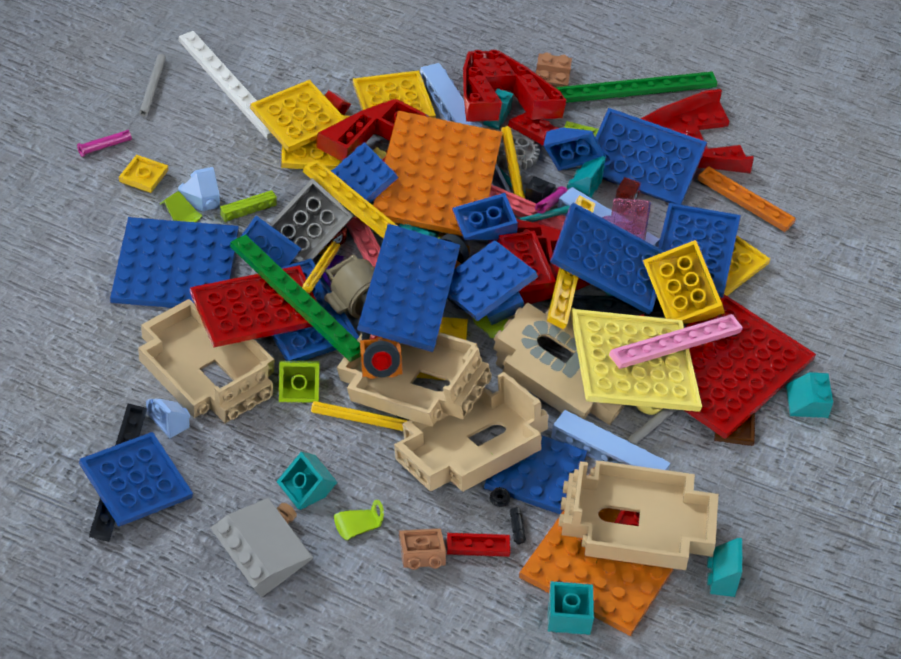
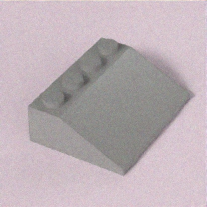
M312 178L269 225L302 248L293 263H297L310 258L313 260L351 220L353 215Z
M269 498L228 514L211 527L214 534L261 598L313 559Z

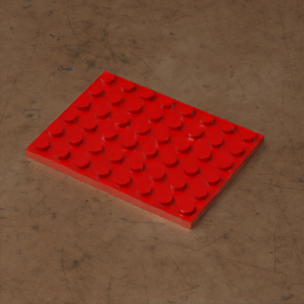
M724 294V297H721L720 300L725 313L708 320L689 323L684 328L731 314L743 328L738 334L689 348L702 408L700 412L684 411L726 439L815 359L816 353Z

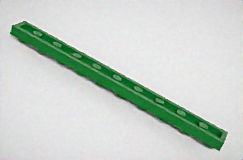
M713 71L555 88L565 97L566 103L716 88L718 82Z
M246 234L230 242V248L350 363L361 357L360 342Z

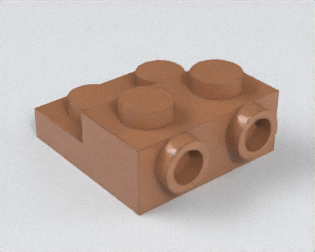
M548 52L539 53L536 74L553 87L568 86L572 58H568L566 55L554 56Z
M441 529L399 531L403 568L415 570L419 567L430 566L432 568H439L440 566H446V550Z

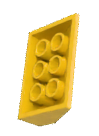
M696 240L643 260L666 319L682 320L683 324L708 320L725 313Z

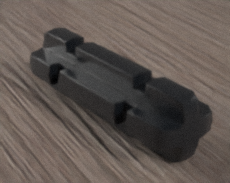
M519 507L511 508L510 517H512L513 540L517 545H520L526 541L522 510Z

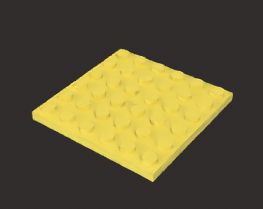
M578 309L572 310L571 319L586 401L700 412L702 404L689 348L621 369L618 368L609 356L612 349L683 329L682 320Z

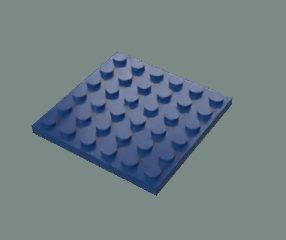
M128 217L110 302L173 308L188 299L194 303L190 294V287L231 279L235 251L230 248V242L238 238L239 226Z

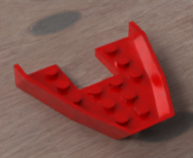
M721 89L697 93L663 106L641 118L702 141L704 139L699 130L729 126V119L720 103ZM741 145L707 148L706 146L697 168L706 169L709 166L714 170L751 173L754 157H746Z

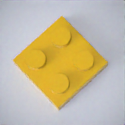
M136 154L120 174L119 182L152 193L169 171L168 165Z

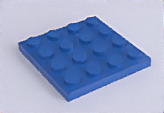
M365 142L358 146L347 158L343 159L336 168L331 170V172L369 203L399 178Z
M494 240L454 269L447 297L478 321L535 280L538 275L534 269Z
M153 432L80 458L79 465L118 527L191 499L193 496V492Z
M541 435L540 451L491 476L485 481V489L493 491L495 488L502 487L508 491L511 498L561 514L563 511L561 510L562 497H566V493H563L564 481L569 480V473H574V469L579 470L580 461H585L588 451Z

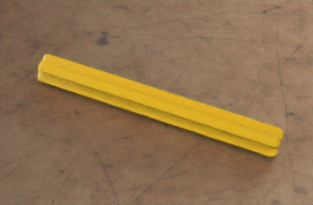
M509 126L501 128V132H503L502 139L513 194L525 199L512 131Z
M336 241L331 242L302 286L307 293L312 292L338 252L340 244H337Z
M313 401L311 406V412L399 431H403V423L408 421Z

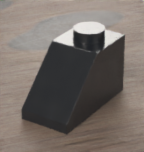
M534 176L526 186L525 199L537 204L548 197L556 185Z

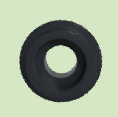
M495 488L490 493V502L494 506L504 507L510 502V494L505 488Z

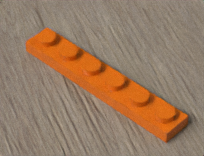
M709 166L698 175V181L783 232H786L795 223L796 218Z

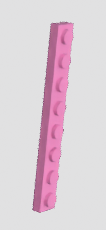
M731 314L612 349L609 356L618 368L621 369L738 334L743 327Z

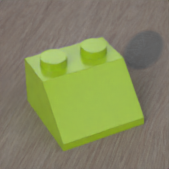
M280 361L279 402H319V361Z

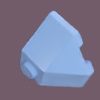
M213 167L195 170L190 175L191 178L178 187V191L195 209L207 211L220 208V195Z
M148 399L146 401L147 415L169 439L190 428V414L178 402L164 399Z

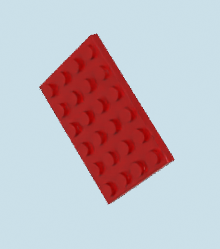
M300 265L283 268L301 287L304 285L306 277ZM259 274L190 287L191 297L213 348L313 327ZM313 292L308 293L316 301Z

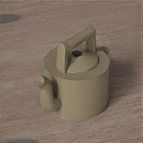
M352 254L350 258L329 270L326 269L325 273L332 282V292L326 294L324 300L331 305L337 314L341 315L348 311L351 316L360 319L375 267L368 260L358 259Z

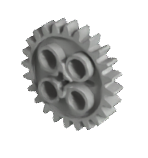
M512 131L519 170L520 168L524 170L527 167L532 168V165H536V161L539 158V145L535 144L536 141L525 137L523 134H519L518 131ZM501 138L496 163H498V167L502 165L505 170L508 164L503 139Z

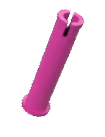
M127 129L84 144L78 143L77 149L80 156L84 157L85 154L130 141L132 136Z
M564 186L558 187L554 193L535 205V210L540 208L537 212L540 214L544 213L557 204L559 198L568 189Z

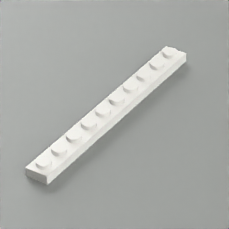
M194 31L179 36V42L262 135L266 139L274 137L250 109V104L257 100Z

